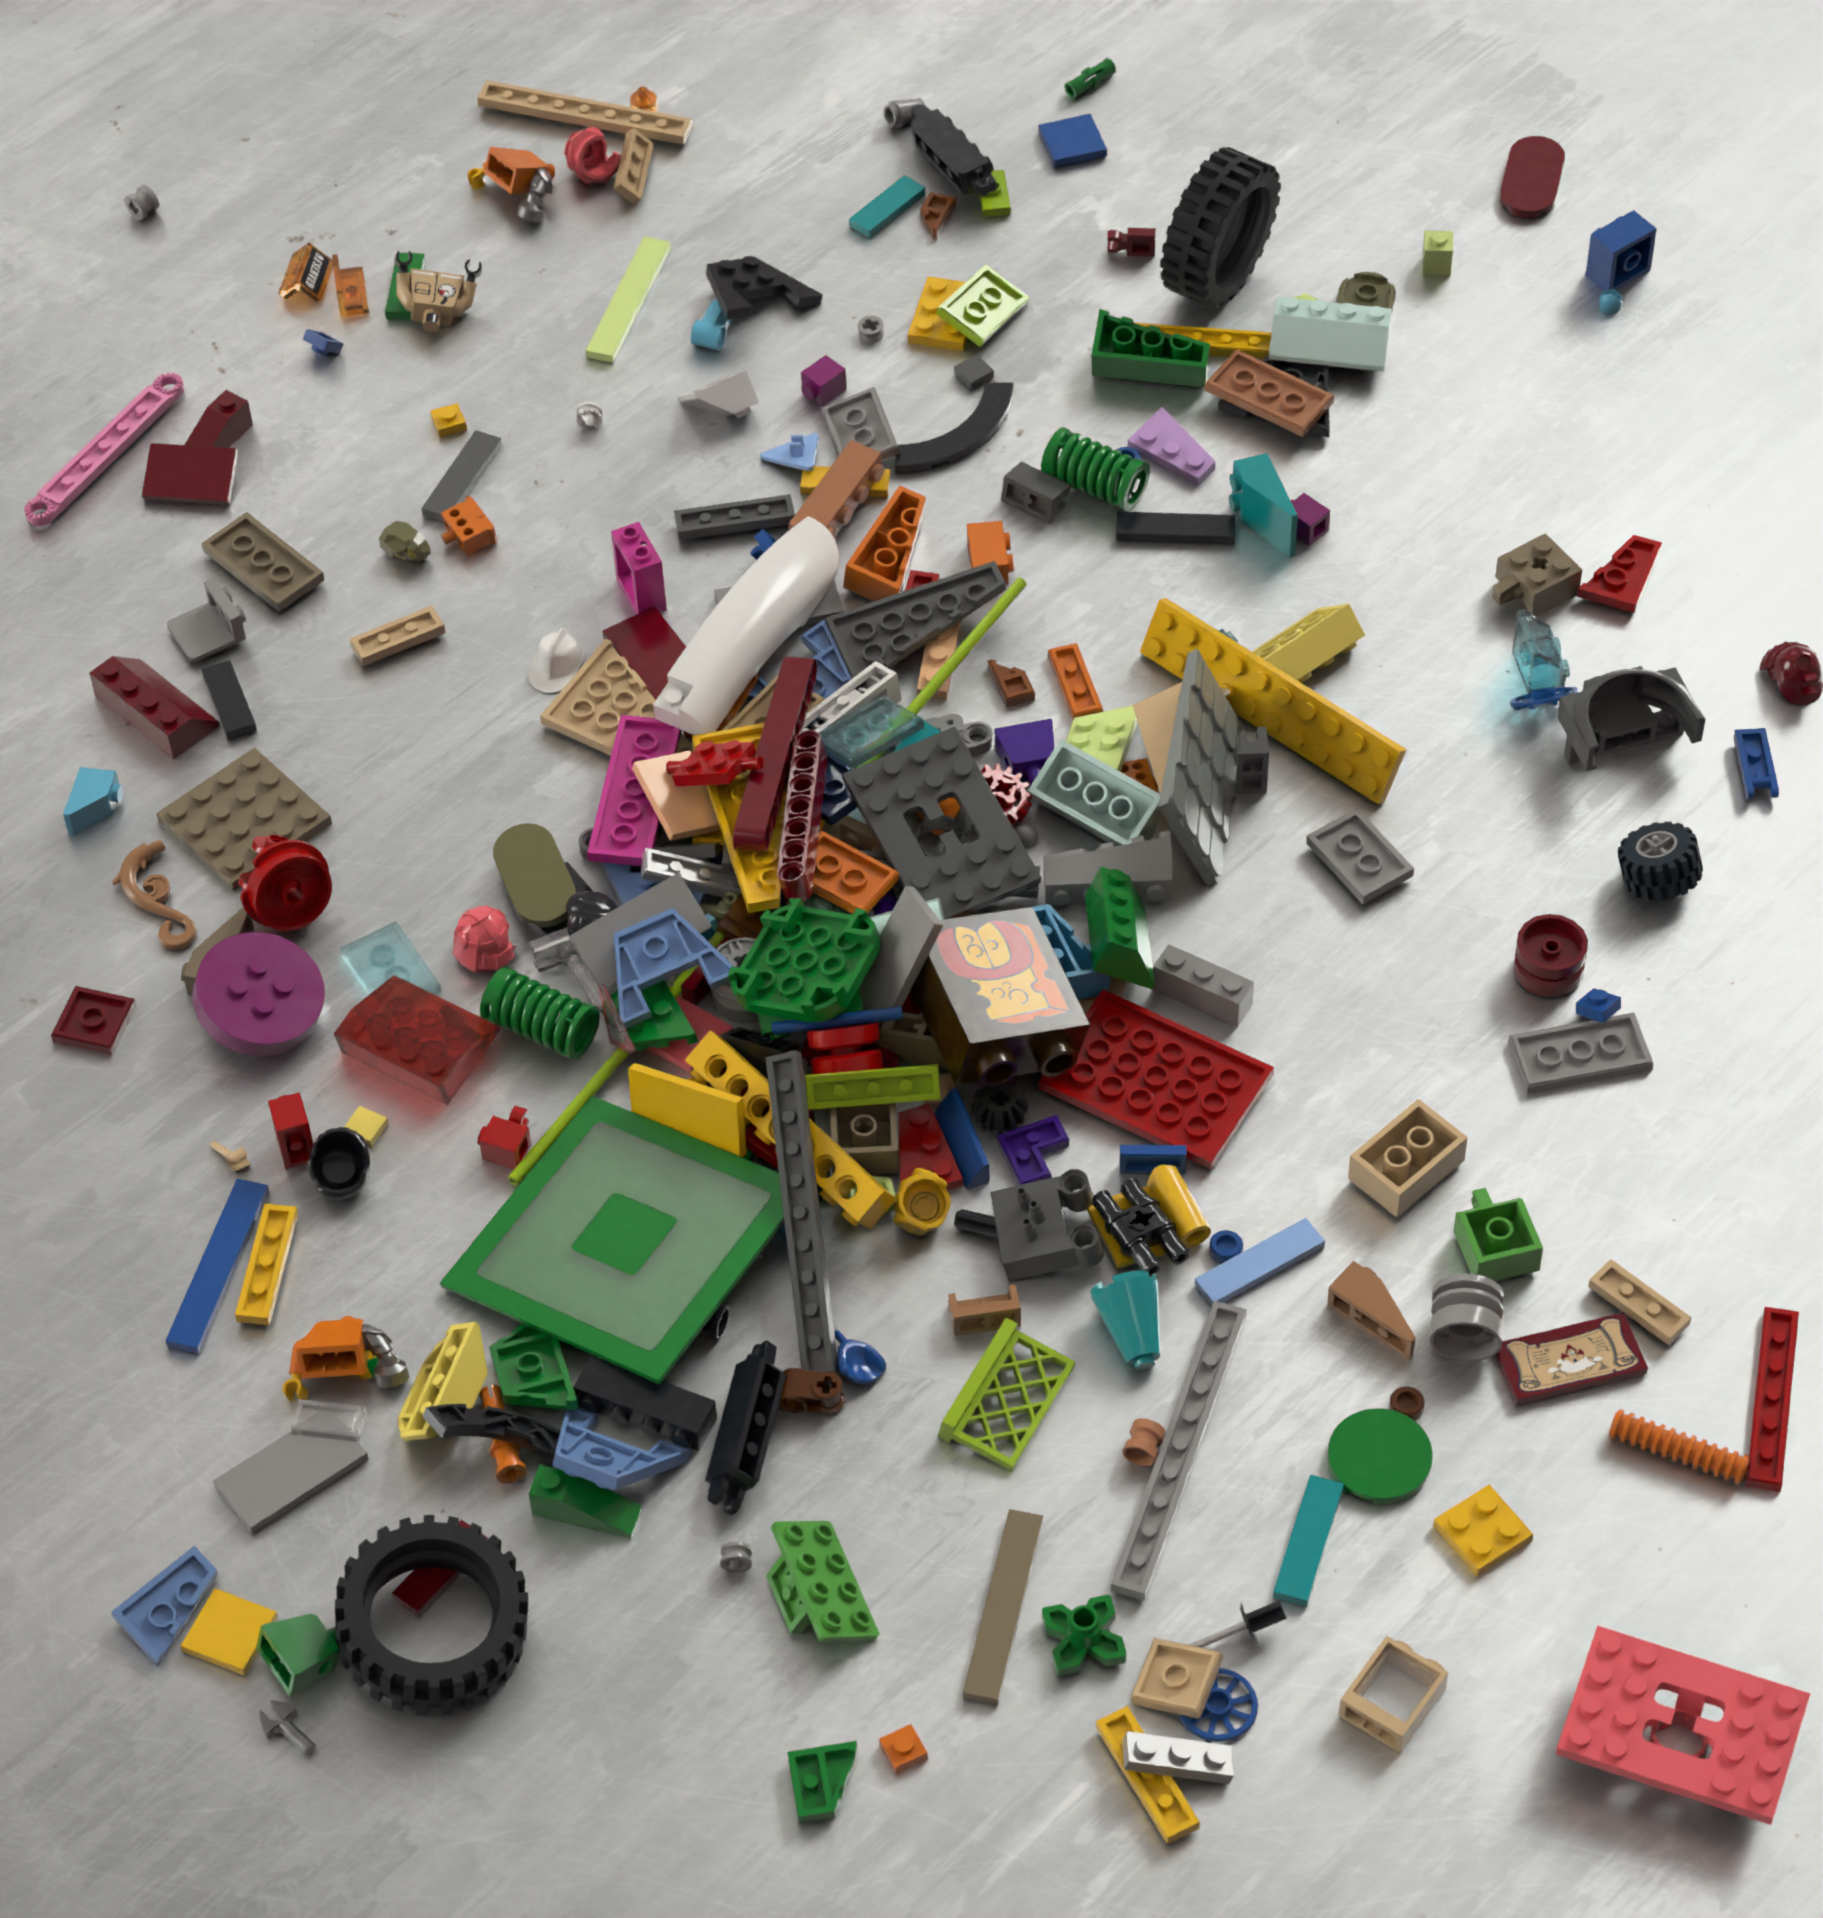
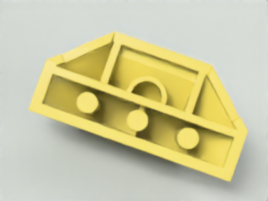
M476 1322L451 1325L445 1332L446 1337L434 1347L423 1362L397 1419L400 1437L404 1441L439 1436L422 1417L426 1407L443 1404H466L467 1408H473L488 1374L480 1326Z

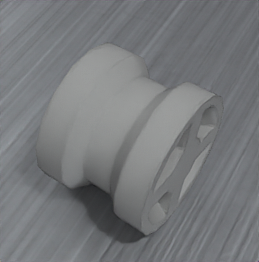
M146 185L140 186L137 189V193L129 194L124 198L128 211L137 220L144 219L147 216V212H153L160 206L157 196Z

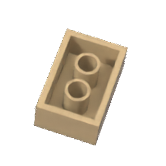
M1417 1099L1350 1155L1348 1179L1397 1218L1465 1161L1468 1137L1420 1099Z

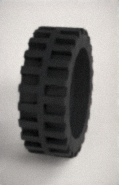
M1230 147L1220 148L1218 152L1215 151L1210 155L1209 161L1204 160L1200 165L1199 172L1193 174L1190 179V185L1187 189H1184L1180 196L1182 199L1178 207H1175L1172 214L1174 216L1172 223L1166 231L1167 239L1162 246L1164 255L1160 260V268L1163 269L1160 275L1164 281L1163 285L1165 288L1212 309L1226 305L1228 299L1232 300L1236 296V291L1239 288L1242 289L1246 283V278L1254 271L1256 261L1259 257L1261 258L1265 242L1269 240L1271 235L1272 223L1276 220L1277 213L1275 211L1280 202L1278 193L1281 190V183L1278 182L1280 176L1274 166Z
M424 1515V1522L412 1524L409 1517L399 1520V1528L390 1532L387 1526L377 1530V1540L374 1543L365 1539L358 1546V1559L351 1556L348 1558L344 1565L345 1577H339L336 1586V1643L341 1648V1661L345 1669L352 1667L353 1681L359 1688L366 1683L370 1685L371 1698L380 1702L385 1696L392 1700V1709L402 1712L404 1705L416 1707V1715L427 1716V1708H440L441 1715L452 1713V1705L463 1703L465 1709L475 1706L477 1695L483 1692L489 1698L496 1692V1683L499 1678L504 1682L512 1675L513 1661L519 1662L523 1653V1641H526L528 1593L525 1592L523 1571L516 1572V1558L511 1551L505 1554L501 1553V1540L494 1534L489 1539H486L482 1536L481 1526L473 1522L469 1529L459 1526V1518L452 1516L448 1517L447 1523L434 1522L435 1515ZM421 1568L454 1570L475 1581L488 1594L492 1607L491 1627L487 1637L479 1646L459 1658L438 1663L412 1661L394 1654L377 1640L370 1619L371 1606L377 1592L390 1580L408 1571Z

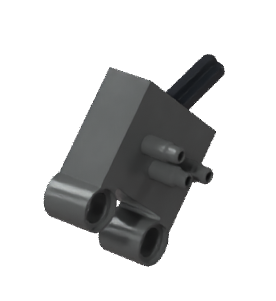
M1070 1169L1058 1177L990 1192L994 1217L961 1209L955 1214L954 1226L956 1228L998 1238L1002 1264L1008 1281L1075 1266L1093 1267L1098 1265L1104 1257V1250L1098 1232L1093 1226L1081 1224L1073 1228L1070 1234H1068L1064 1208L1067 1207L1074 1212L1085 1211L1092 1205V1198L1094 1197L1086 1173L1079 1169Z

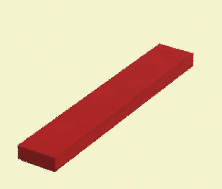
M1766 1306L1764 1308L1749 1445L1750 1463L1748 1464L1746 1474V1487L1781 1492L1799 1319L1798 1311Z

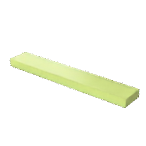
M643 237L586 348V358L609 363L614 362L671 250L669 241Z

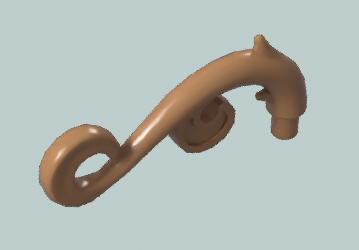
M161 839L148 845L143 843L125 857L121 869L112 884L121 883L127 897L143 910L183 923L186 930L182 934L172 935L169 933L173 927L170 920L165 921L158 932V939L162 946L170 950H182L194 942L197 936V928L188 916L161 904L171 894L170 883L166 877L158 874L147 877L144 880L143 889L144 891L153 890L150 893H145L139 889L136 882L138 870L140 868L145 869L146 863L153 860L154 855L166 850Z

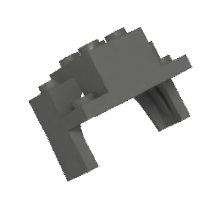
M1639 666L1612 671L1585 680L1581 692L1570 693L1560 697L1557 715L1567 735L1564 756L1568 764L1581 761L1586 771L1596 769L1595 757L1682 735L1684 731L1691 743L1702 741L1706 720L1676 667L1652 671ZM1649 705L1662 710L1653 713Z

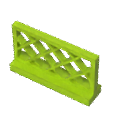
M939 1064L809 1074L805 1077L808 1110L940 1099Z
M1005 1318L942 1420L937 1437L947 1443H950L953 1439L1012 1471L1075 1367L1076 1362L1016 1330L1018 1324ZM1019 1343L1030 1349L1033 1358L1016 1361L1013 1352L1016 1344ZM1008 1357H1009L1010 1363H1006V1364H1005V1362L1007 1361V1359H1008ZM1054 1362L1062 1366L1064 1370L1061 1375L1046 1377L1042 1364ZM1036 1365L1040 1379L1023 1382L1019 1369ZM1013 1370L1017 1384L1001 1387L997 1375L1001 1372ZM992 1383H993L994 1389H990V1390H989V1388L991 1387V1385H992ZM1055 1384L1051 1390L1049 1385ZM1043 1386L1047 1397L1046 1400L1031 1404L1027 1390ZM1020 1391L1024 1405L1008 1408L1004 1394ZM997 1396L1001 1410L985 1413L981 1401L985 1398ZM1039 1410L1035 1416L1034 1411ZM1027 1412L1031 1425L1027 1428L1015 1430L1011 1416ZM1004 1417L1008 1432L992 1435L988 1421ZM981 1422L985 1436L974 1439L963 1433L967 1425ZM1023 1436V1438L1021 1439V1441H1020V1443H1019L1018 1437ZM1011 1439L1015 1449L1011 1458L998 1452L995 1442Z

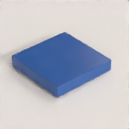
M1091 113L1038 125V133L1054 168L1107 156V148Z

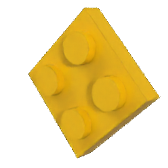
M1490 1484L1439 1515L1433 1522V1527L1476 1576L1487 1571L1533 1540V1533Z

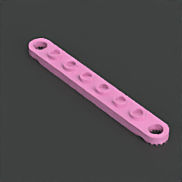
M167 372L166 375L163 373L161 377L158 376L151 386H147L37 492L38 495L32 501H28L24 509L27 521L34 526H44L51 523L183 394L184 385L181 376L179 377L178 374L175 375L173 372L172 374ZM169 384L176 385L174 386V389L171 388V390H169V388H167V390L166 388L163 389L164 386ZM39 509L47 510L45 511V514L42 513L41 516L40 514H38V516L36 513L34 514V512Z

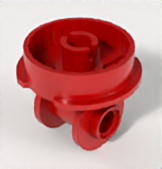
M275 834L255 837L252 842V848L258 853L252 862L255 868L252 873H242L238 881L240 887L244 889L240 896L244 910L255 922L280 931L297 930L312 923L324 911L332 893V880L325 857L316 847L304 841L289 840Z

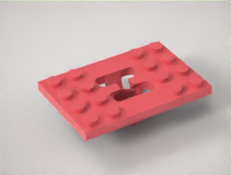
M1597 1625L1555 1755L1772 1825L1810 1693ZM1664 1689L1678 1694L1674 1709L1655 1701L1654 1698L1658 1690ZM1704 1703L1720 1707L1724 1712L1722 1719L1714 1722L1701 1718ZM1672 1725L1684 1726L1701 1738L1702 1749L1695 1755H1689L1662 1746L1655 1735L1658 1731ZM1652 1726L1649 1741L1643 1738V1732L1646 1727ZM1710 1745L1712 1753L1709 1758L1705 1759L1708 1746Z

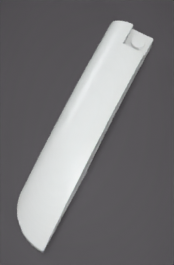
M809 516L806 517L767 549L733 585L704 621L667 674L668 683L653 704L655 719L693 735L707 734L717 730L754 675L799 626H804L834 581L839 567V552L834 537L824 525Z

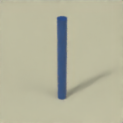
M902 1006L841 1013L833 1019L823 1022L776 1021L772 1022L773 1035L900 1020L903 1019Z

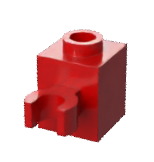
M515 1105L508 1120L492 1116L487 1127H482L477 1139V1144L480 1145L482 1160L513 1170L517 1167L532 1147L529 1127H527L529 1119L524 1118L527 1109Z

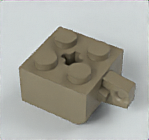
M1544 533L1497 558L1495 577L1500 582L1494 585L1492 598L1499 605L1518 599L1531 614L1538 616L1577 595L1578 588L1581 585L1583 570Z
M896 1103L830 1108L831 1139L870 1175L899 1173Z

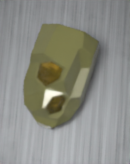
M393 522L383 530L379 537L380 548L395 559H402L407 562H421L431 554L430 546L424 537L406 522Z

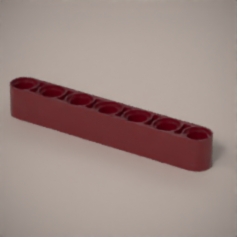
M815 730L802 731L793 741L777 876L784 898L789 903V899L801 898L803 902L808 900L813 890L828 762L821 735Z

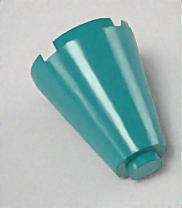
M1143 1270L1130 1271L1112 1276L1113 1283L1105 1287L1103 1281L1097 1283L1090 1291L1092 1301L1127 1365L1135 1367L1136 1370H1145L1153 1367L1155 1361L1160 1358L1159 1300L1156 1275L1153 1273L1150 1277L1149 1272Z

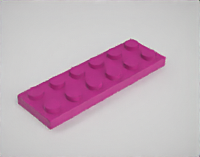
M620 716L587 851L588 861L642 866V854L645 848H655L660 821L632 768L634 762L676 754L682 732L681 729L655 718Z

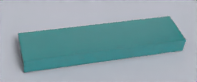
M1310 1474L1275 1584L1273 1598L1305 1607L1308 1606L1343 1493L1344 1483Z

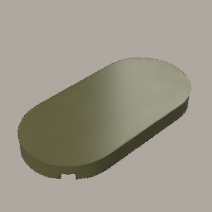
M1360 272L1354 274L1353 278L1348 280L1347 277L1342 281L1336 303L1392 309V318L1396 289L1381 274Z
M531 823L515 825L504 831L494 844L493 857L519 918L527 924L530 922L536 924L537 927L544 928L562 923L568 918V912L565 909L566 903L576 893V889L552 834L546 828Z

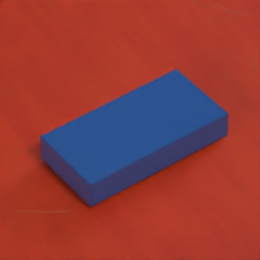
M1120 1145L1119 1173L1151 1174L1154 1168L1166 1164L1175 1166L1180 1174H1186V1145Z

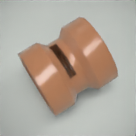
M1146 1418L1136 1419L1130 1429L1131 1439L1125 1442L1122 1451L1123 1456L1135 1465L1142 1467L1153 1466L1158 1456L1157 1446L1162 1444L1165 1437V1429L1153 1420Z

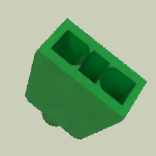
M314 1614L261 1625L256 1649L289 1697L298 1694L331 1674L336 1668L340 1652L336 1643L335 1627L326 1629L318 1616Z

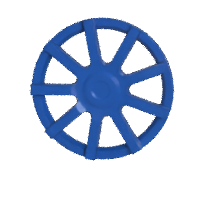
M1577 687L1542 688L1510 700V706L1513 710L1527 707L1531 710L1544 703L1554 706L1558 705L1557 701H1560V697L1570 693H1578L1579 690Z
M1219 1668L1218 1674L1229 1675L1233 1679L1226 1689L1218 1688L1216 1676L1200 1719L1192 1718L1189 1720L1187 1716L1179 1715L1186 1730L1206 1740L1208 1743L1212 1741L1238 1740L1256 1721L1258 1713L1256 1692L1247 1679L1232 1670ZM1241 1682L1247 1688L1249 1694L1232 1698L1230 1694L1237 1684ZM1252 1701L1250 1714L1233 1708V1706ZM1230 1715L1246 1722L1235 1730L1228 1716ZM1209 1717L1211 1720L1208 1732L1200 1730L1195 1726ZM1218 1720L1223 1722L1229 1733L1214 1734Z

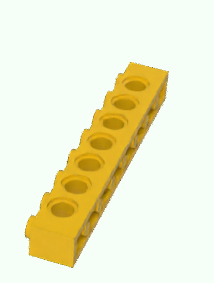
M710 1030L685 1059L694 1068L690 1072L691 1075L703 1085L709 1082L715 1089L740 1097L742 1090L748 1086L747 1093L742 1096L745 1124L753 1123L757 1127L754 1133L767 1145H770L771 1142L775 1144L768 1079L728 1042ZM727 1066L725 1074L720 1077L721 1070ZM770 1105L769 1112L762 1117L763 1110ZM809 1118L816 1182L822 1188L819 1194L832 1206L838 1203L845 1209L841 1215L852 1225L857 1227L860 1223L871 1230L896 1201V1198ZM835 1166L834 1173L827 1178L828 1170ZM857 1186L856 1194L849 1198L851 1189Z

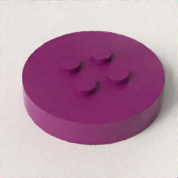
M248 932L230 936L217 943L207 952L197 971L192 998L194 1010L200 1024L214 1040L235 1052L265 1057L288 1052L298 1047L311 1035L323 1008L325 986L318 966L301 947L277 935L263 932Z

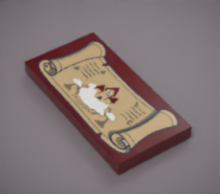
M1624 1312L1502 1341L1501 1349L1495 1354L1516 1406L1646 1375L1648 1370Z

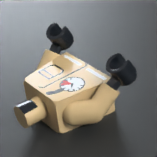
M398 251L394 259L396 266L399 267V273H396L397 297L404 308L411 311V320L423 323L422 326L426 332L435 333L439 330L440 325L451 326L455 317H460L472 306L477 287L475 279L482 274L481 262H479L478 270L472 272L469 270L471 260L468 259L466 261L467 280H464V275L412 268L410 273H408V267L413 259L412 253L408 252L407 262H401Z

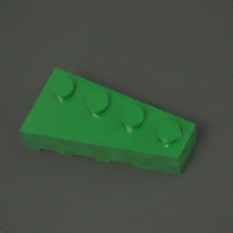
M1099 309L1091 354L1092 376L1205 388L1210 366V344L1177 333L1170 335L1161 332L1159 327L1153 325L1145 327L1133 323L1131 318L1122 316L1120 319L1109 315V311Z

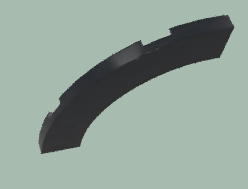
M985 382L984 392L977 408L958 427L931 440L912 444H899L900 454L895 455V473L932 469V465L946 461L952 463L980 448L998 431L1000 423L1008 415L1013 400L1014 383Z
M443 1404L426 1407L422 1416L442 1439L457 1436H478L502 1440L529 1449L552 1462L560 1435V1430L544 1422L513 1411L486 1406L484 1410L467 1408L466 1404Z

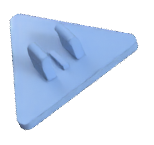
M812 433L803 437V434L791 435V442L760 454L761 460L812 471L814 469L819 436L817 433Z

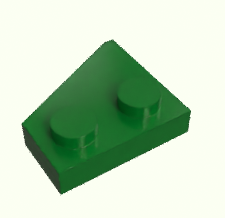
M857 1741L787 1752L799 1824L835 1818L858 1753Z

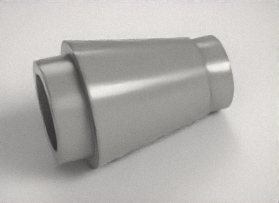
M917 98L890 101L883 109L886 123L891 127L899 128L914 119L911 113L912 108L918 104L925 105L923 100Z

